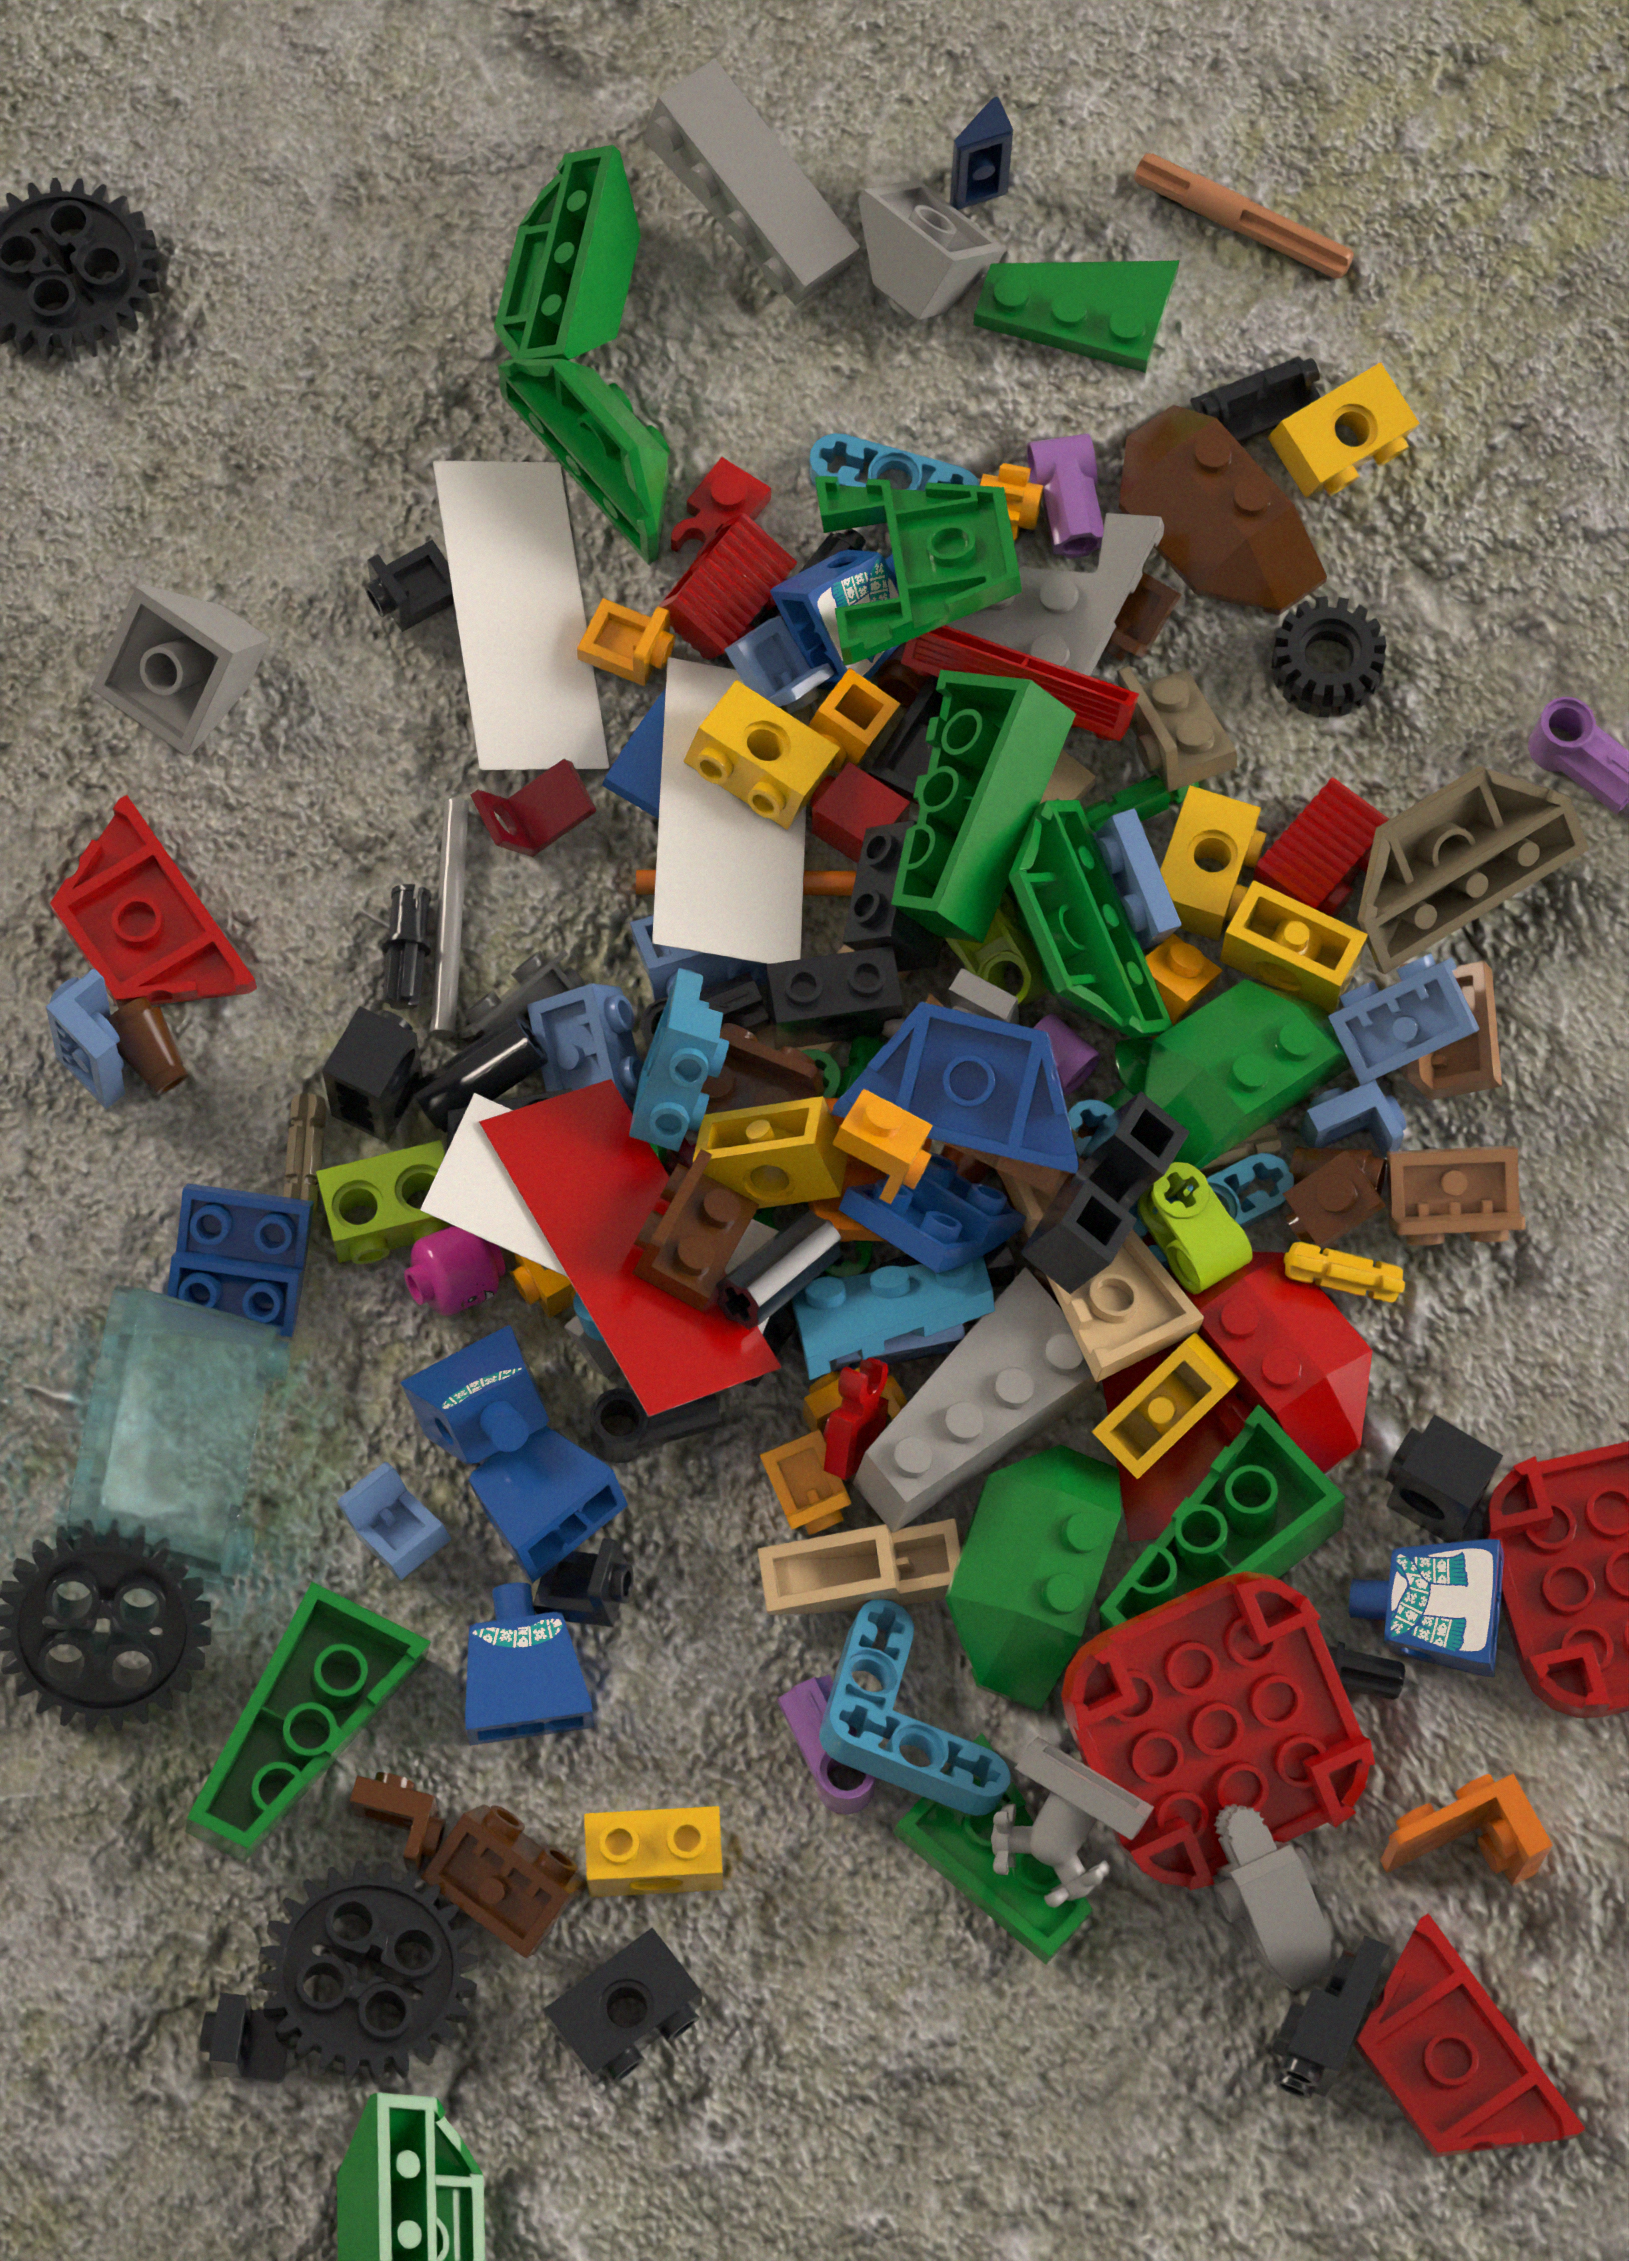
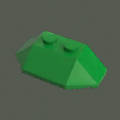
M614 145L566 153L556 167L559 173L542 189L519 225L494 325L496 334L513 359L571 360L617 338L641 238V231L621 153Z
M508 359L500 364L498 371L502 398L648 566L656 561L659 556L669 484L668 456L670 455V449L661 433L652 425L644 427L632 414L633 407L624 391L613 382L607 385L593 368L564 359Z
M1046 800L1036 806L1008 877L1012 894L1019 908L1018 920L1024 933L1032 939L1042 963L1041 973L1045 986L1056 997L1060 1007L1129 1037L1142 1038L1161 1035L1173 1027L1172 1021L1079 800Z
M1244 979L1153 1039L1149 1049L1144 1094L1190 1132L1172 1163H1188L1199 1170L1258 1131L1261 1127L1352 1067L1328 1016L1331 1014L1315 1003Z
M1060 1444L985 1477L945 1596L959 1639L973 1667L970 1670L977 1688L1034 1711L1041 1710L1082 1637L1121 1517L1119 1468Z
M374 2093L369 2096L337 2174L338 2261H485L484 2175L461 2136L444 2117L446 2111L437 2097Z

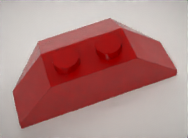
M1252 1251L1253 1257L1250 1263L1198 1294H1193L1185 1289L1177 1280L1172 1270H1169L1170 1276L1204 1317L1197 1333L1198 1336L1240 1378L1234 1385L1240 1392L1237 1397L1242 1402L1247 1400L1253 1409L1259 1404L1324 1474H1327L1360 1449L1373 1350L1321 1288L1315 1284L1314 1280L1308 1284L1287 1277L1285 1275L1286 1264L1283 1263L1284 1252Z

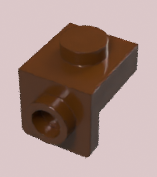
M1142 571L1143 575L1134 593L1128 594L1114 621L1116 628L1104 649L1105 652L1122 661L1128 652L1139 657H1146L1182 595Z
M1347 1150L1283 1193V1196L1293 1209L1292 1212L1285 1216L1293 1232L1301 1242L1308 1244L1316 1243L1322 1250L1324 1248L1338 1249L1340 1246L1336 1240L1386 1206L1358 1163Z
M377 1772L375 1779L357 1775L349 1800L354 1816L410 1831L403 1860L406 1870L411 1871L413 1869L420 1873L425 1856L434 1858L439 1851L446 1825V1819L437 1817L438 1807L435 1796L413 1790L414 1782L399 1775Z

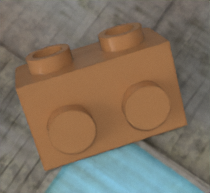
M1485 961L1456 966L1457 969L1452 971L1480 1030L1400 1067L1405 1081L1410 1082L1430 1101L1502 1087L1492 969Z
M1515 1146L1386 1151L1389 1228L1397 1235H1406V1244L1445 1243V1233L1470 1232V1241L1502 1242L1509 1240V1230L1526 1229L1525 1216L1520 1213L1518 1148Z

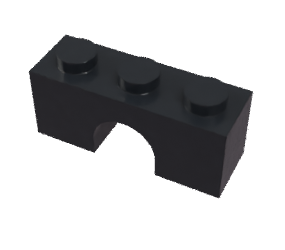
M1140 1091L1100 1123L1078 1159L1079 1168L1077 1174L1069 1173L1020 1254L1067 1293L1072 1294L1112 1263L1137 1221L1128 1212L1129 1209L1152 1184L1165 1175L1190 1132Z

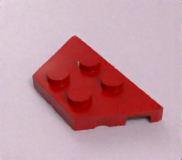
M128 795L120 798L113 807V818L97 841L91 840L79 858L77 871L74 875L65 879L50 902L53 914L90 968L96 969L104 977L106 991L113 1002L120 1009L141 997H146L151 1005L250 994L256 990L257 986L254 977Z
M1427 1913L1420 1918L1354 2046L1434 2158L1569 2140L1580 2135L1585 2130L1583 2124L1430 1914Z

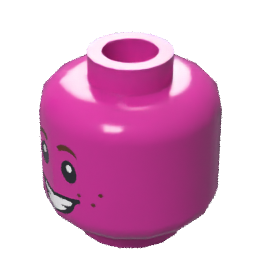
M450 1225L415 1242L411 1249V1267L405 1269L404 1277L408 1290L417 1304L428 1303L436 1313L449 1317L490 1300L499 1289V1278L505 1275V1263L498 1245L454 1225Z

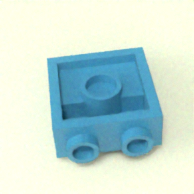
M678 968L640 1073L629 1132L630 1137L677 1152L687 1130L690 1129L698 1132L709 1100V1095L701 1092L703 1083L708 1075L718 1078L729 1046L728 1040L719 1038L723 1013L708 1009L709 1003L699 1000L703 975Z

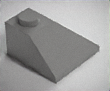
M919 179L864 189L858 198L873 284L889 296V305L896 312L907 318L920 320L945 314L988 272L990 264L997 263L1007 250Z
M141 584L135 586L90 689L187 756L198 748L246 692L271 638L223 605Z

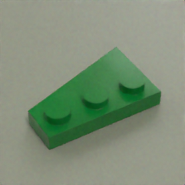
M1180 260L991 263L974 312L973 326L1146 373L1178 274Z
M983 1733L973 1741V1743L994 1752ZM973 1775V1784L981 1787V1778ZM1014 1782L1009 1784L996 1808L985 1815L967 1814L922 1796L896 1824L893 1834L1047 1965L1089 1918L1093 1909L1086 1897L1076 1898L1071 1901L1065 1900L1058 1907L1049 1906L1044 1897L1052 1892V1888L1062 1882L1053 1866L1039 1862L1032 1854L1016 1853L1015 1867H1009L1008 1875H999L994 1871L993 1863L996 1856L993 1853L991 1844L994 1815L1000 1812L1004 1805L1015 1804L1016 1818L1014 1826L1032 1827L1034 1823L1025 1809L1026 1801Z

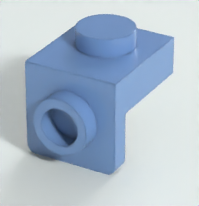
M781 616L764 622L724 649L744 685L777 707L785 706L788 713H793L818 699L821 694L817 686L834 675L829 663L810 669Z
M1372 1080L1346 1093L1342 1087L1334 1088L1324 1092L1310 1102V1109L1306 1111L1300 1130L1309 1148H1325L1368 1128L1385 1159L1387 1158L1386 1151H1399L1404 1137L1403 1130L1406 1129L1405 1117L1398 1102L1392 1095L1384 1097L1376 1080Z
M388 1462L382 1463L369 1475L358 1481L337 1502L357 1538L400 1581L452 1540L444 1525L407 1490L397 1471Z

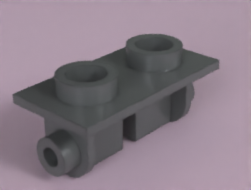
M562 950L546 958L541 951H538L511 973L517 981L513 987L500 998L494 991L489 992L465 1012L464 1015L471 1023L457 1034L459 1039L461 1040L475 1034L480 1039L514 1014L518 1018L523 1019L532 1030L531 1024L523 1016L528 1012L527 1004L585 986L584 980L573 968L568 967L565 971H562L557 965L568 953Z

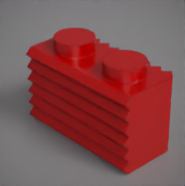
M742 513L725 522L659 604V607L670 611V626L674 632L681 635L684 641L690 643L692 649L700 652L701 657L710 660L725 653V648L756 628L750 622L761 610L762 606L767 611L776 606L770 590L787 580L786 577L797 565V561L745 513Z
M1332 777L1322 787L1318 795L1314 796L1312 801L1306 805L1295 821L1291 822L1288 829L1274 842L1265 855L1259 859L1255 867L1253 880L1335 918L1348 903L1354 892L1348 885L1361 870L1367 874L1376 828L1390 819Z

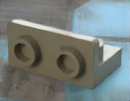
M1130 666L1117 670L1118 686L1139 693L1129 729H1132L1136 735V745L1140 759L1148 772L1157 771L1168 792L1238 767L1235 747L1188 669L1140 685Z

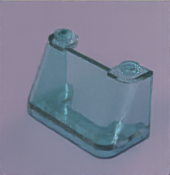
M116 1285L109 1305L68 1508L67 1531L74 1540L81 1538L85 1519L91 1520L97 1535H106L112 1519H118L121 1537L130 1538L141 1524L146 1526L145 1545L152 1547L164 1537L170 1539V1551L167 1558L169 1562L183 1555L189 1556L190 1570L184 1579L202 1577L204 1582L236 1585L239 1566H250L254 1550L255 1528L245 1527V1516L242 1508L265 1391L270 1392L274 1379L285 1380L289 1367L291 1345L290 1342L282 1341L281 1332L278 1327L145 1288Z

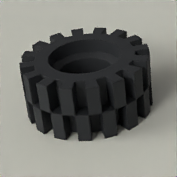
M1328 596L1317 597L1316 605L1313 609H1311L1306 600L1297 606L1296 615L1289 612L1285 616L1282 627L1278 629L1271 660V669L1275 668L1273 680L1276 688L1284 685L1282 697L1289 704L1296 697L1301 699L1298 710L1306 714L1309 713L1312 704L1320 706L1319 717L1329 718L1332 707H1338L1340 716L1350 714L1353 703L1355 702L1360 709L1368 702L1369 694H1374L1379 685L1386 655H1384L1387 646L1385 635L1379 636L1381 625L1376 617L1368 623L1365 621L1368 610L1359 604L1353 613L1347 611L1349 599L1339 597L1335 608L1329 607ZM1315 641H1335L1344 645L1349 650L1352 656V664L1342 673H1322L1308 664L1305 651Z

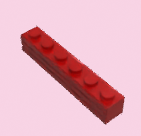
M946 625L907 641L901 664L911 667L913 672L922 676L934 675L939 677L940 670L1032 680L1076 713L1070 728L1080 727L1092 731L1094 736L1106 741H1121L1129 729L1139 697V693Z

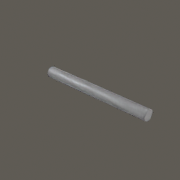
M462 798L446 799L444 801L430 1035L444 1039L454 1037L456 1030L469 802Z

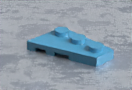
M983 1256L963 1266L936 1273L924 1264L908 1267L886 1266L872 1273L841 1278L820 1277L812 1280L792 1297L793 1310L809 1380L830 1373L829 1361L857 1351L858 1355L865 1360L884 1353V1341L907 1332L927 1337L995 1311L993 1289Z

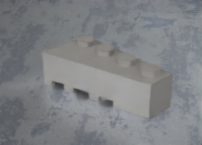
M715 58L658 96L642 139L761 268L766 281L775 292L780 295L785 294L796 306L851 267L861 248Z
M1026 1267L994 1302L995 1311L982 1316L865 1452L853 1484L893 1533L1092 1397L1099 1381H1095L1064 1312Z

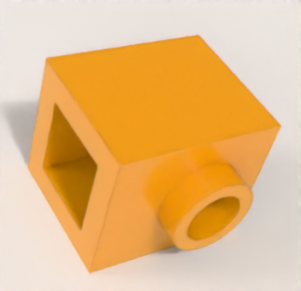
M851 668L847 670L808 725V727L840 747L830 770H834L837 773H840L848 762L857 767L860 765L900 706L899 702Z

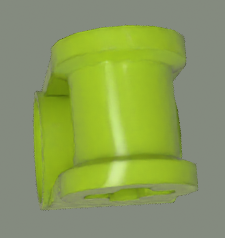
M1005 891L983 944L945 938L970 973L1017 997L1018 1006L1036 1002L1046 993L1047 987L1044 984L1041 973L1042 963L1032 939L1024 933L1020 926L1017 907ZM1010 962L1017 964L1024 976L1023 986L1017 995L1006 987L1004 981V972Z
M1174 1162L1169 1166L1165 1175L1152 1184L1138 1198L1137 1213L1141 1223L1147 1228L1167 1258L1177 1280L1189 1292L1193 1294L1201 1293L1251 1262L1253 1257L1252 1248L1247 1236L1236 1220L1228 1214L1198 1168L1188 1163ZM1190 1184L1193 1185L1191 1192L1187 1189ZM1174 1195L1180 1199V1201H1175L1171 1204L1166 1200V1198H1171ZM1155 1207L1158 1210L1156 1215L1153 1214V1209Z

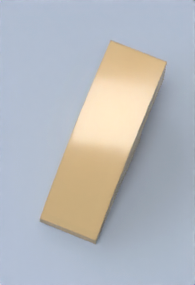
M955 1518L902 1528L894 1533L884 1524L758 1548L766 1611L769 1615L843 1612L860 1610L863 1604L870 1600L885 1599L893 1601L898 1605H907L945 1599L964 1542L963 1530Z

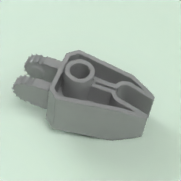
M1232 1804L1231 1807L1225 1806V1809L1219 1810L1220 1814L1217 1817L1215 1816L1217 1820L1216 1824H1214L1217 1828L1215 1833L1220 1834L1218 1840L1228 1861L1227 1864L1216 1868L1219 1884L1214 1885V1892L1224 1915L1230 1923L1238 1922L1254 1958L1284 1988L1289 1987L1292 1991H1295L1329 1975L1330 1933L1311 1888L1312 1885L1317 1883L1307 1855L1301 1847L1293 1849L1291 1844L1274 1842L1267 1825L1262 1823L1264 1818L1259 1816L1260 1812H1254L1251 1807L1248 1809L1241 1805L1237 1807L1236 1804Z

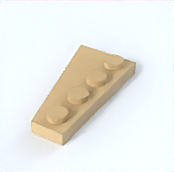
M1000 1156L996 1169L1015 1209L1026 1216L1023 1227L1030 1238L1070 1172ZM1131 1229L1112 1263L1072 1294L1067 1293L1047 1276L1096 1382L1191 1336L1194 1332L1198 1333L1204 1319L1203 1315L1133 1229Z

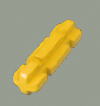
M1304 1242L1293 1243L1289 1252H1285L1283 1263L1286 1264L1285 1275L1292 1280L1310 1284L1313 1278H1315L1317 1286L1358 1296H1365L1366 1291H1369L1368 1297L1370 1299L1387 1303L1394 1302L1399 1293H1402L1405 1288L1403 1270L1398 1265L1376 1261V1265L1373 1266L1374 1261L1370 1258L1329 1248H1324L1323 1253H1320L1321 1248L1319 1246Z

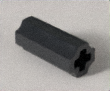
M514 1014L417 1081L411 1088L413 1096L420 1104L427 1118L437 1129L447 1133L449 1110L468 1107L474 1093L493 1101L549 1061L545 1050L534 1032L523 1019L518 1018Z
M811 1210L799 1215L716 1284L719 1291V1298L717 1300L719 1307L729 1320L742 1324L747 1330L760 1325L842 1256L839 1249V1242L842 1237L829 1219H823Z

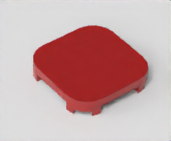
M1629 1441L1537 1462V1458L1534 1456L1514 1465L1505 1478L1494 1488L1482 1520L1483 1539L1500 1540L1504 1552L1501 1605L1520 1669L1532 1692L1552 1710L1575 1718H1598L1629 1711Z
M1245 1571L1216 1579L1101 1632L1080 1647L1066 1669L1061 1697L1067 1724L1084 1765L1154 1807L1133 1840L1112 1828L1111 1830L1129 1861L1143 1873H1146L1160 1883L1183 1886L1189 1890L1215 1884L1212 1877L1217 1875L1216 1868L1228 1863L1218 1840L1220 1834L1215 1833L1217 1828L1214 1826L1217 1820L1215 1816L1217 1817L1220 1814L1219 1810H1224L1225 1806L1231 1807L1232 1804H1236L1237 1807L1239 1805L1245 1806L1246 1809L1251 1807L1254 1812H1260L1259 1816L1264 1818L1262 1823L1267 1825L1274 1842L1285 1843L1326 1823L1336 1828L1356 1813L1353 1806L1366 1787L1370 1765H1375L1371 1740L1362 1734L1318 1626L1317 1620L1321 1619V1617L1306 1596L1272 1575Z

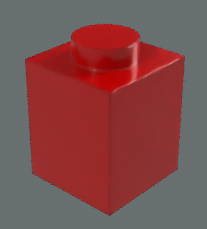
M851 762L847 763L836 778L831 775L825 777L816 788L809 803V806L812 807V834L857 864H859L866 828L909 821L910 802Z

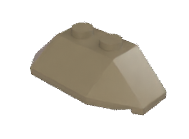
M1478 766L1377 827L1357 918L1362 932L1368 934L1366 942L1377 970L1385 975L1589 850L1571 798L1563 793Z

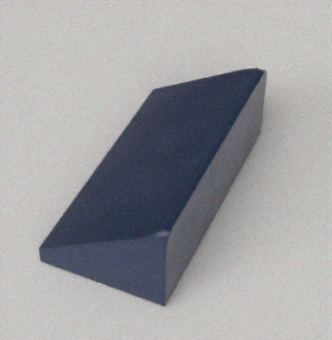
M998 96L992 98L954 140L950 205L957 210L1008 193L1013 128Z

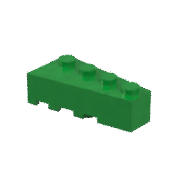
M311 1582L186 1820L185 1833L246 1862L427 1657L431 1641Z

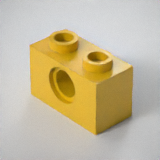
M1380 362L1282 420L1267 438L1305 498L1312 496L1323 488L1329 496H1332L1360 477L1356 471L1358 467L1372 459L1380 467L1406 451L1409 445L1405 439L1420 423ZM1335 425H1345L1351 428L1357 436L1358 446L1350 447L1343 444L1336 436Z
M735 680L699 726L683 762L697 770L705 780L718 784L750 805L760 816L769 818L788 830L810 801L818 785L827 776L840 747L738 680Z
M1189 785L1160 869L1182 924L1178 929L1219 941L1226 920L1232 921L1249 889L1239 885L1244 866L1255 869L1264 847L1267 833L1257 830L1261 807ZM1203 858H1212L1219 861L1225 869L1219 872H1207L1202 870L1196 864V861Z
M1253 880L1226 930L1219 961L1287 994L1323 1007L1330 1014H1333L1341 1000L1339 996L1345 993L1360 964L1368 934Z
M821 1096L705 1114L699 1128L693 1162L701 1149L712 1154L703 1174L758 1203V1209L841 1197L848 1153L832 1145L839 1128L833 1115H831L832 1113L824 1097Z
M1194 1332L1117 1406L1092 1433L1138 1479L1230 1391L1240 1378Z
M719 1806L584 1813L589 1898L723 1890Z

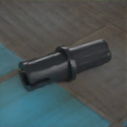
M402 884L392 888L389 935L384 937L381 942V949L387 954L383 1000L395 1010L414 1009L420 1003L424 958L430 955L432 948L430 941L426 939L429 904L432 893L427 888L421 886L418 889V898H413L414 884Z
M1341 1641L1338 1642L1337 1647L1327 1645L1345 1690L1391 1700L1399 1698L1403 1689L1406 1672L1405 1665L1402 1662L1345 1650V1642Z

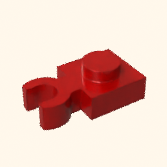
M721 457L687 499V513L695 518L684 519L674 527L671 533V549L678 552L686 541L690 539L700 540L704 545L697 552V558L726 521L742 513H745L754 521L771 500V487Z
M872 1357L865 1360L861 1358L859 1372L849 1367L841 1370L838 1392L842 1397V1404L840 1408H837L830 1414L824 1428L823 1438L827 1445L823 1471L843 1480L848 1479L857 1473L865 1452L885 1430L889 1400L880 1395L885 1388L888 1378V1365Z

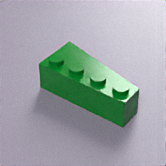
M940 670L936 690L943 695L940 715L930 718L925 740L933 746L928 773L918 776L913 797L920 805L918 821L916 825L906 831L891 905L939 937L983 944L1009 881L1008 876L1036 806L1041 802L1076 713L1032 680Z
M1258 1404L1245 1420L1244 1428L1229 1447L1225 1446L1211 1464L1210 1472L1190 1498L1186 1497L1171 1515V1522L1154 1544L1150 1543L1099 1608L1100 1633L1224 1576L1249 1571L1272 1575L1277 1579L1343 1528L1345 1496Z

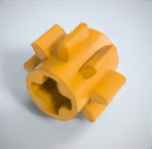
M1003 463L1000 465L998 476L983 474L980 486L1004 487L1013 540L1016 541L1020 528L1035 531L1044 485L1029 483L1031 468Z

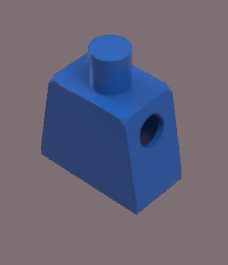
M548 1426L530 1434L521 1448L512 1452L500 1450L479 1461L481 1466L474 1470L468 1479L484 1514L526 1578L532 1584L628 1506L614 1471L608 1465Z

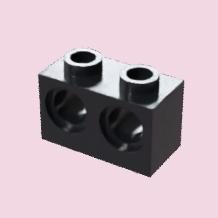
M361 1006L358 1007L322 1069L331 1116L388 1143L414 1098L411 1086L423 1078L417 1035L405 1019L387 1010H380L378 1014H375Z

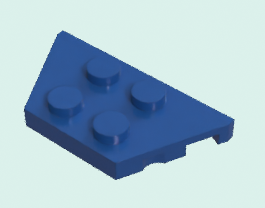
M920 1002L901 1024L894 1036L880 1049L870 1061L868 1067L833 1106L831 1115L846 1118L864 1088L932 1124L933 1126L927 1138L1077 1174L1079 1168V1160L1049 1032Z

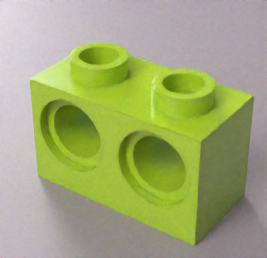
M442 1140L316 1171L339 1263L352 1260L355 1264H368L379 1261L389 1255V1250L415 1244L420 1238L452 1225L406 1203L413 1193L421 1190H430L445 1157ZM357 1206H368L376 1211L374 1218L365 1224L355 1225L344 1220L347 1212Z

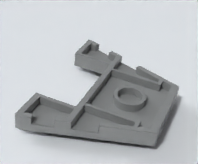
M1106 513L1098 571L1096 573L1019 568L1022 586L1021 593L946 624V626L1091 676L1116 628L1114 621L1128 594L1134 593L1143 575L1141 569L1153 546H1158L1164 534L1165 526L1160 516Z

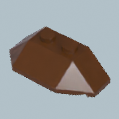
M1172 405L1127 436L1118 507L1124 514L1160 516L1165 526L1164 534L1158 546L1153 547L1196 595L1235 605L1263 608V612L1281 615L1326 583L1327 575L1295 505L1217 418Z

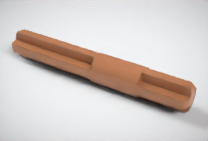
M1146 153L1139 162L1134 176V180L1138 184L1334 279H1341L1347 273L1354 255L1350 248L1252 202L1251 199L1200 174L1190 172L1155 154Z

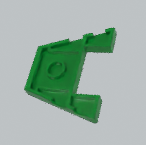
M835 476L815 477L824 533L882 523L888 524L899 597L835 608L844 666L855 664L1022 592L1004 487L927 482L925 491L891 489L890 480L868 479L866 487L841 486L839 485L838 477Z

